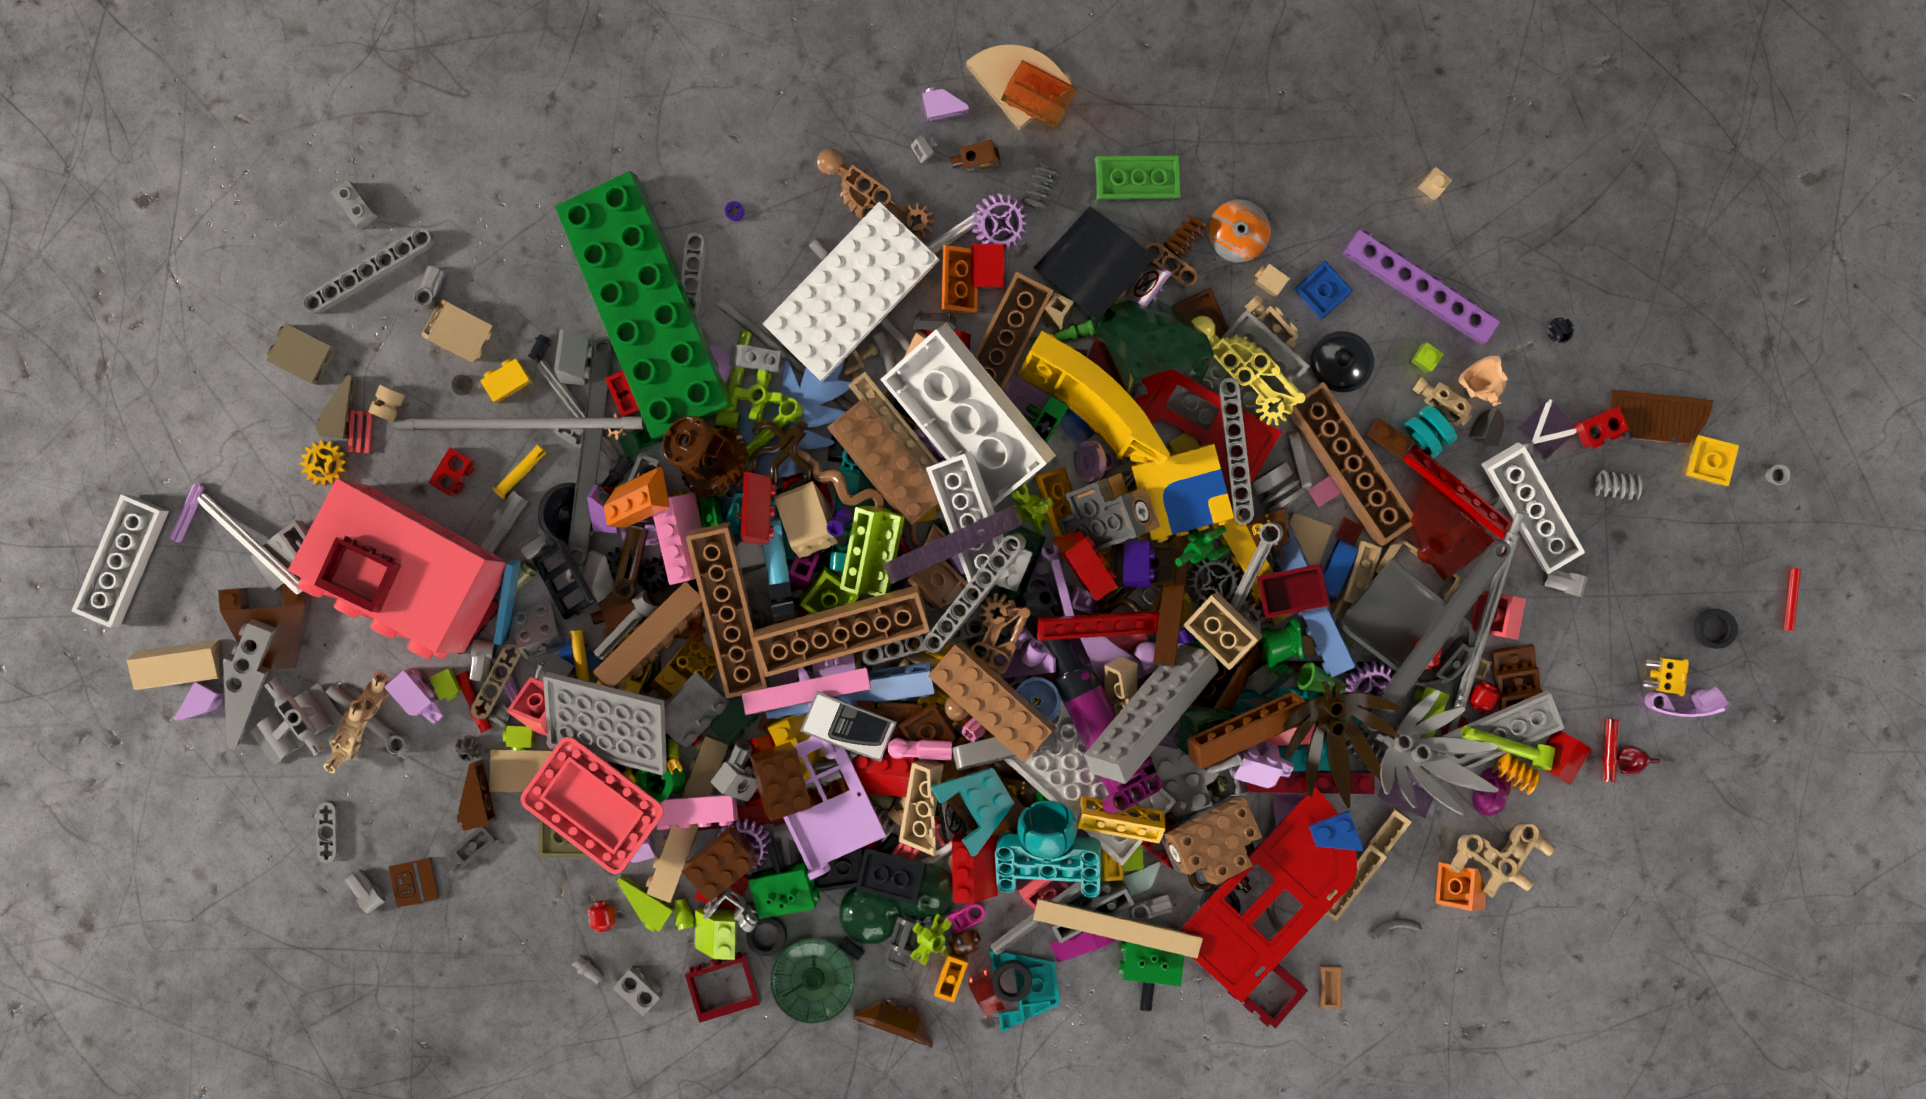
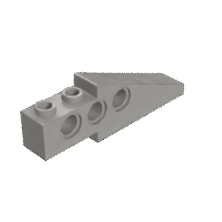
M254 619L242 625L239 635L242 636L240 643L236 642L232 654H228L223 659L227 747L234 750L241 743L269 672V669L263 667L262 663L276 630L275 627ZM248 640L255 641L257 648L250 647ZM246 659L249 662V667H244L240 660ZM233 678L240 679L242 686L234 684Z

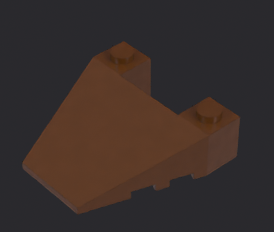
M281 585L283 606L249 609L247 588L218 590L220 612L236 642L240 643L242 638L239 635L242 625L244 623L247 624L251 619L273 626L276 630L262 666L269 670L296 668L302 645L301 640L306 629V620L312 604L311 595L304 591L300 594H295L287 585ZM248 640L250 647L257 648L255 641Z

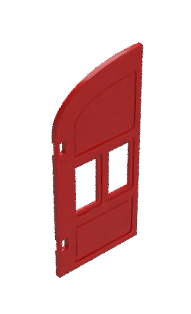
M1101 328L1091 347L1088 359L1110 375L1130 395V382H1120L1111 342L1119 338ZM1142 352L1143 362L1148 367L1147 378L1142 379L1143 386H1146L1148 394L1133 398V400L1144 411L1152 426L1159 417L1201 441L1199 446L1214 443L1233 512L1220 396ZM1177 385L1220 409L1209 430L1202 428L1165 406ZM1234 405L1226 407V412L1230 415H1235L1238 412ZM1242 409L1250 483L1252 484L1282 431L1267 425L1263 420L1261 421L1256 416ZM1237 426L1228 428L1230 435L1237 436L1240 434ZM1233 447L1231 454L1234 457H1240L1242 450L1239 447ZM1235 468L1233 470L1236 478H1243L1245 476L1242 468ZM1238 489L1235 492L1236 497L1239 499H1243L1247 493L1244 489Z
M1315 786L1312 797L1307 793L1248 856L1253 866L1227 879L1179 930L1202 936L1203 939L1198 958H1192L1241 1003L1332 908L1334 903L1348 891L1356 877L1357 857L1355 850L1318 847L1315 845L1308 825L1338 814L1331 803ZM1258 863L1275 881L1243 915H1240L1224 898ZM1286 889L1303 906L1269 941L1252 924ZM1336 889L1338 891L1337 894L1329 901L1327 896ZM1263 965L1266 969L1257 977L1255 973Z

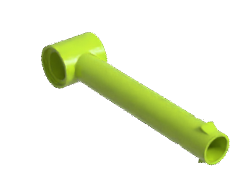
M740 330L737 345L750 346L752 333ZM732 366L727 391L734 406L717 413L716 425L719 427L725 425L735 430L738 428L740 412L736 411L738 397L733 396L735 388H741L745 368Z
M1465 725L1462 729V738L1493 744L1499 750L1533 760L1532 766L1542 770L1552 769L1555 754L1554 747L1537 744L1536 748L1470 726Z

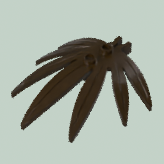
M1334 679L1332 691L1330 690V684L1327 681H1322L1323 688L1325 689L1324 697L1308 700L1298 706L1288 716L1282 726L1284 730H1287L1302 721L1290 740L1286 756L1288 758L1292 756L1315 722H1317L1310 739L1306 759L1307 793L1312 797L1325 732L1326 752L1330 771L1343 803L1347 808H1350V771L1345 733H1347L1352 746L1361 760L1381 781V767L1367 739L1351 719V715H1354L1378 731L1400 738V735L1387 722L1360 706L1385 710H1400V707L1392 701L1369 693H1340L1341 682L1338 679Z

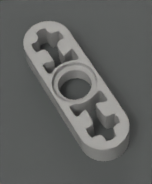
M1298 430L1287 432V442L1296 478L1300 482L1298 486L1299 488L1303 487L1304 490L1312 489Z
M326 801L321 803L316 810L317 857L323 863L332 862L339 854L338 807L334 802ZM328 806V809L332 810V813L328 814V821L333 820V822L322 823V820H327V814L323 812V809ZM325 826H329L333 830V835L330 838L325 837L322 833ZM333 841V843L328 844V850L332 851L333 854L327 858V855L323 854V851L327 850V843L323 844V842Z

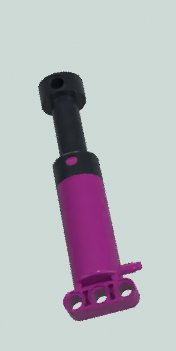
M1051 584L1014 601L1016 607L1023 608L1027 606L1031 609V615L1027 619L1031 618L1037 632L1038 618L1058 617L1054 606L1059 604L1060 601ZM1043 640L1042 642L1056 658V670L1060 677L1054 679L1053 683L1086 750H1088L1117 715L1091 663L1081 664L1070 640ZM1147 757L1126 784L1100 776L1109 794L1102 801L1105 812L1114 814L1126 810L1161 789V779L1155 774L1146 776L1143 768L1153 762L1152 757Z

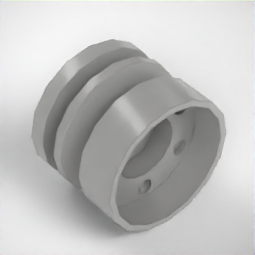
M1287 461L1260 475L1251 484V489L1255 496L1263 493L1267 495L1260 502L1261 505L1269 502L1272 503L1265 509L1266 513L1288 507L1305 492L1303 487L1296 490L1292 489L1300 483L1299 480L1287 481L1294 473Z

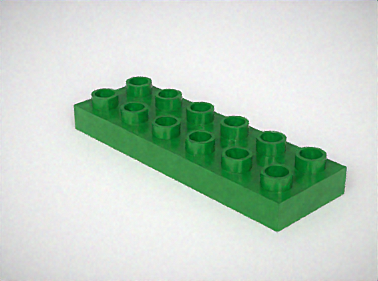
M628 171L554 206L651 439L660 440L664 438L670 426L682 417L697 416L704 420L733 407L732 400L638 176Z

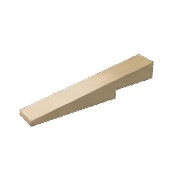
M1392 806L1363 846L1364 850L1360 851L1356 856L1357 872L1353 884L1334 903L1326 915L1335 921L1340 918L1387 858L1386 854L1412 823L1410 817ZM1334 889L1327 896V899L1330 901L1338 891Z

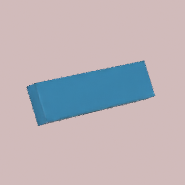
M513 559L505 564L493 640L494 644L502 645L509 638L520 560Z

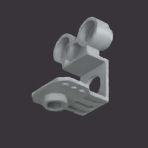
M730 887L710 903L708 902L704 907V919L706 920L726 898L736 905L734 919L738 921L743 930L751 932L757 926L758 920L756 918L757 910L755 904L752 902L747 904L746 899ZM731 894L735 895L738 898L739 902L734 900Z

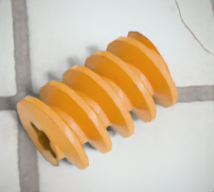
M1510 753L1501 755L1495 762L1492 773L1499 770V778L1506 774V782L1513 779L1512 785L1514 787L1521 783L1519 787L1521 791L1527 787L1526 794L1528 795L1535 790L1540 780L1539 770H1533L1532 766L1526 765L1522 760L1519 761L1515 756L1511 757Z

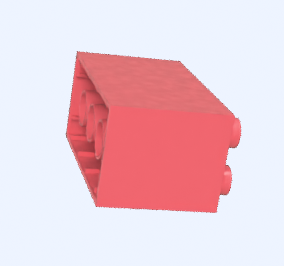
M336 479L288 571L301 578L297 587L302 591L321 598L324 594L337 599L333 607L350 617L358 618L360 614L370 619L374 618L370 626L371 629L394 639L395 635L406 639L410 638L407 649L421 657L431 659L432 655L445 659L448 653L465 652L503 581L505 564L508 561L369 485ZM345 535L358 540L356 544L362 547L364 544L377 549V554L381 556L384 553L396 558L395 562L401 565L380 613L370 612L314 585L336 537L344 538ZM346 548L332 581L373 600L387 567Z

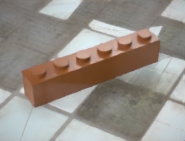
M1291 692L1189 737V759L1200 769H1203L1295 728L1302 721L1287 730H1284L1282 726L1288 716L1306 701L1295 692Z

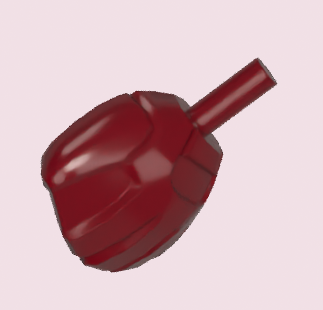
M1633 745L1625 747L1618 755L1620 772L1626 776L1639 774L1649 764H1660L1661 762L1660 759L1650 758L1645 751Z

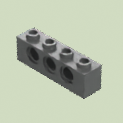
M1121 880L1111 881L1101 886L1100 893L1096 897L1084 895L1067 905L1116 915L1135 904L1125 883ZM1050 924L1060 943L1083 932Z

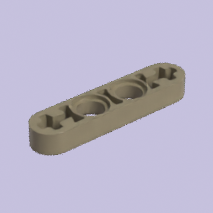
M508 644L500 652L472 705L471 712L475 718L484 719L491 714L521 657L517 645ZM514 647L517 656L516 658L511 657L509 663H513L512 667L500 662L501 658L507 659L508 654L506 650H511ZM497 667H506L508 673L504 678L496 676L495 671ZM488 685L496 686L497 694L494 697H489L486 694L485 689ZM481 696L487 700H492L491 705L488 702L485 705L484 709L487 710V713L478 715L476 706H481L484 700H480Z

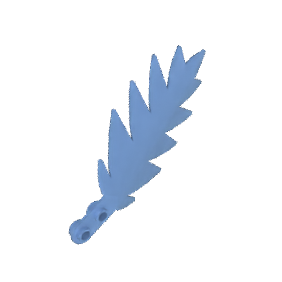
M845 359L823 382L806 367L801 387L798 384L790 361L787 360L785 362L781 393L787 398L795 399L804 408L803 415L798 421H788L782 428L785 432L793 423L798 425L801 420L808 424L807 428L833 423L847 412L821 405L835 399L850 389L848 385L851 382L838 380ZM771 403L768 407L764 408L763 420L773 421L780 414V406L776 403ZM795 405L790 407L789 415L794 411ZM744 406L738 432L744 437L748 446L758 435L752 433L756 422L749 419L750 412ZM805 429L806 435L800 441L797 448L802 450L822 448L833 445L835 441ZM775 435L765 446L775 445L780 438ZM781 451L762 455L758 459L757 469L754 473L770 477V465ZM788 456L778 468V477L795 475L803 472V470ZM749 462L746 464L744 471L747 469ZM736 483L729 488L734 492L733 497L730 496L729 490L725 495L719 497L720 506L722 507V518L727 517L735 494L743 493V487H737Z

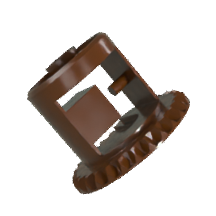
M685 416L675 421L666 432L663 440L665 458L680 469L684 484L690 491L699 496L711 497L727 491L737 482L746 466L748 450L744 437L732 427L725 425L712 427L697 416ZM688 436L685 441L686 444L682 445L683 438ZM717 456V462L714 465H710L711 459H715Z

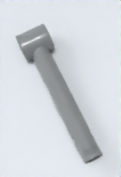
M332 684L326 691L329 699L332 698L344 709L349 710L350 704L354 699L340 689L341 686ZM375 716L367 723L366 726L386 742V748L391 754L405 753L410 749L411 740L407 735H397ZM397 739L402 741V748L400 750L395 746Z

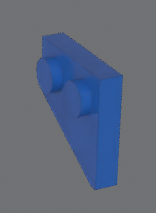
M1349 811L1308 825L1315 845L1318 847L1364 850Z

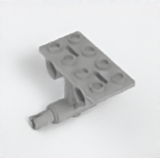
M277 678L265 684V688L275 699L274 703L278 712L260 721L250 733L272 764L279 763L304 744L309 747L313 756L324 751L326 747H324L317 735L340 720L342 714L333 701L329 699L321 684H316L295 698L292 694L285 692Z

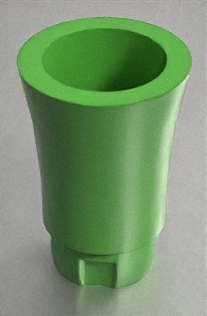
M1310 661L1301 667L1297 677L1299 689L1321 694L1325 693L1322 681H1327L1332 691L1334 679H1338L1341 682L1340 693L1346 692L1345 687L1347 683L1345 679L1338 675L1332 677L1331 674L1327 675L1324 669Z

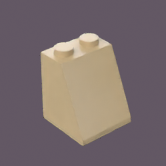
M440 298L421 335L427 340L473 363L475 359L478 360L483 352L481 347L484 341L490 339L493 330H491V324Z
M813 481L774 497L790 546L799 558L809 556L811 553L829 548L838 543L837 537L830 535L827 531V524L832 519L829 502Z

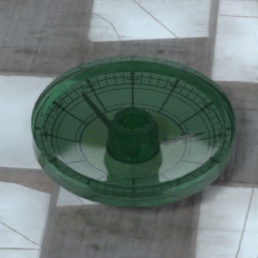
M820 938L802 939L789 945L778 956L771 973V991L777 1005L786 1015L803 1023H822L839 1015L850 1002L855 987L854 969L846 953L836 944Z

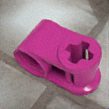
M981 901L968 903L961 908L951 911L944 918L952 923L951 926L954 929V933H959L983 920L985 906ZM978 907L982 913L979 916H974L970 913V909Z

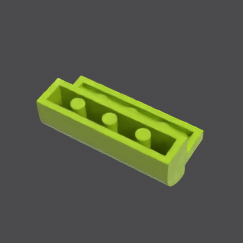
M856 507L840 585L841 590L856 595L868 593L879 596L890 593L905 516L881 507Z

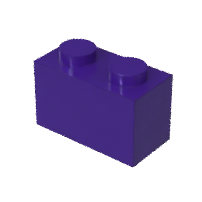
M1150 540L1124 541L1123 582L1125 587H1151V580H1155V567H1151V561L1155 559V547L1151 546Z

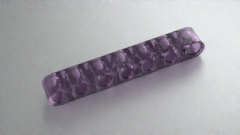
M1014 504L882 565L890 583L893 584L1023 525V521Z

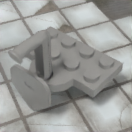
M1185 725L1170 730L1150 754L1153 758L1156 773L1161 779L1162 789L1176 801L1170 808V812L1176 818L1213 806L1206 786L1216 779L1219 772L1229 769L1231 777L1234 778L1232 767L1242 766L1243 764L1240 755L1235 754L1232 758L1223 759L1209 767L1200 769L1189 759V736Z

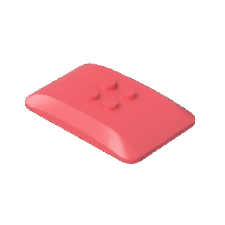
M565 737L559 741L521 795V804L525 809L612 874L621 873L627 867L664 814V809L660 802L599 755L572 737Z

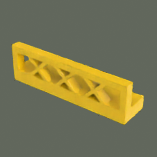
M1087 796L1081 797V813L1077 821V829L1160 843L1165 831L1164 810L1133 805L1117 814H1108L1103 809V799ZM1086 804H1088V805H1093V806H1095L1097 809H1096V810L1087 809V808H1086ZM1128 812L1135 813L1138 817H1131ZM1148 816L1158 817L1159 821H1153Z

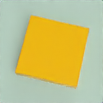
M1697 435L1686 476L1729 486L1739 445Z

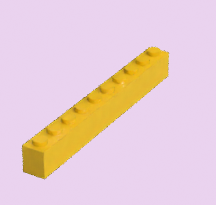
M1184 433L1168 442L1167 450L1173 454L1198 447L1199 443L1194 437ZM1238 512V517H1239L1241 520H1243V518L1241 517L1240 513ZM1232 518L1229 523L1224 524L1226 532L1220 535L1222 538L1219 541L1222 546L1228 545L1230 547L1232 555L1230 560L1235 564V568L1239 567L1242 572L1240 577H1243L1257 547L1247 526L1237 524L1235 519ZM1217 523L1210 524L1213 530L1220 526ZM1265 560L1258 576L1274 573L1267 560ZM1256 578L1251 588L1253 591L1251 596L1254 602H1260L1263 608ZM1292 614L1266 619V622L1277 624Z

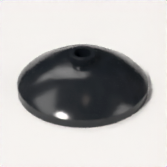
M1337 331L1327 334L1318 341L1312 351L1311 369L1319 383L1324 382L1329 390L1335 392H1352L1361 388L1370 379L1374 370V355L1371 347L1363 338L1351 332ZM1341 355L1348 356V360H1343Z
M569 482L550 488L542 497L538 507V520L544 534L553 542H557L560 539L564 540L567 546L569 544L576 483ZM562 511H565L567 514L565 518L561 515ZM591 523L590 537H591V536L593 535V533L595 532V531H593L592 523Z

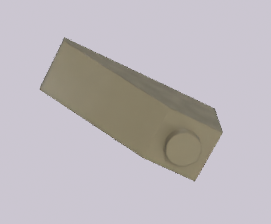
M347 375L320 414V419L318 418L316 430L318 435L349 439L350 410H353L357 377Z

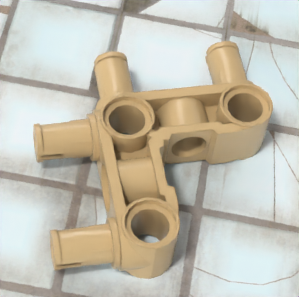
M376 672L373 676V681L366 686L357 700L351 702L349 710L340 719L337 734L329 741L332 747V755L323 765L326 771L331 767L329 773H335L342 762L348 759L352 760L361 746L360 743L365 726L389 697L390 693L385 688L386 674L382 677V672Z
M1518 824L1507 837L1509 840L1502 851H1497L1490 846V842L1478 835H1462L1458 840V852L1448 867L1460 874L1468 859L1476 862L1491 873V878L1482 892L1494 898L1502 883L1513 881L1525 891H1529L1534 881L1520 872L1522 864L1533 847L1540 850L1546 856H1550L1556 847L1541 837L1542 835L1535 825ZM1525 828L1529 832L1527 838H1525L1523 834ZM1470 838L1473 841V847L1471 849L1468 847V841ZM1503 863L1507 865V870L1505 873H1503L1502 871Z

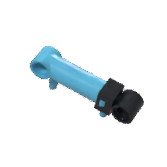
M780 517L771 518L770 525L774 526V539L770 538V545H762L774 622L795 619V611Z

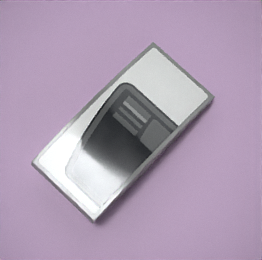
M817 691L800 731L881 762L897 722L860 706H855Z

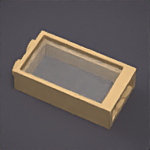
M1399 536L1389 542L1379 557L1374 572L1378 575L1393 558L1446 602H1448L1447 598L1450 593H1454L1460 585L1458 581L1461 578Z

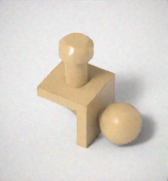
M874 344L868 345L869 348L860 353H857L856 349L850 353L844 371L846 377L850 376V382L862 374L857 371L865 368L862 362L864 359L872 355L874 357L878 355V350Z

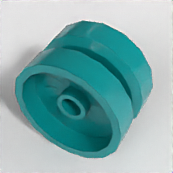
M1429 404L1419 411V418L1414 416L1404 423V427L1413 441L1432 458H1436L1443 452L1442 445L1450 446L1458 439L1450 423L1437 409Z

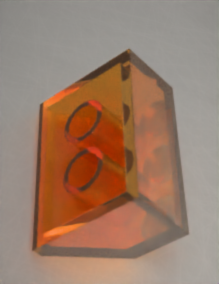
M1022 60L1010 78L1001 100L1009 106L1025 112L1028 116L1035 117L1046 125L1058 129L1078 88Z

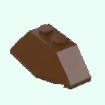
M887 998L886 1000L880 999L854 1012L853 1020L929 1048L933 1046V1038L924 1018L918 1012V1009L913 1006L906 1005L904 1007L898 1005V1001Z

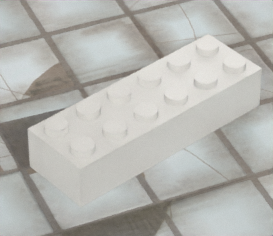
M1517 442L1481 464L1512 519H1514L1516 512L1524 514L1519 531L1542 570L1550 574L1585 553L1525 446Z
M972 451L926 468L968 583L1004 539ZM1000 555L997 556V562L1000 565H1004V558ZM1013 563L1000 579L1016 572ZM984 572L985 580L991 582L992 577L990 573Z
M120 495L72 608V612L110 628L121 626L167 518L168 510L132 495Z

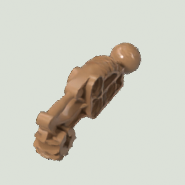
M827 148L819 153L817 157L818 169L826 175L838 174L843 178L841 184L843 189L840 196L844 198L843 203L849 206L850 212L856 213V217L862 220L865 217V212L873 209L878 203L876 200L877 194L885 192L888 194V199L881 204L908 230L912 228L911 232L919 240L926 238L924 229L932 232V228L927 226V224L933 225L935 221L927 219L933 216V212L925 214L928 206L925 205L920 210V203H916L915 210H913L911 204H907L902 208L892 201L891 193L885 186L854 165H851V167L845 165L842 155L838 150ZM863 180L871 183L870 188L866 191L859 188V184ZM918 216H920L922 224H916V226L913 227L912 218H918Z
M995 593L993 599L988 596L985 598L987 603L980 605L985 610L979 614L980 616H986L982 623L988 629L984 639L977 641L970 650L1003 678L1002 674H1005L1017 648V639L1024 628L1027 618L1031 615V609L1027 606L1023 608L1016 607L1014 600H1009L1006 603L1007 596L1005 594L999 599L998 593ZM997 607L1000 608V613H1002L999 616L995 615ZM1019 616L1010 641L997 645L1003 627ZM977 646L985 647L986 655H980L977 652ZM997 654H1002L1006 658L1005 664L997 662ZM951 697L947 698L944 703L946 716L954 721H961L967 718L969 713Z

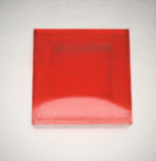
M1344 517L1335 536L1355 545L1364 527Z

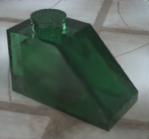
M646 425L644 429L632 430L618 439L627 458L643 453L664 440V438L660 440L651 439Z

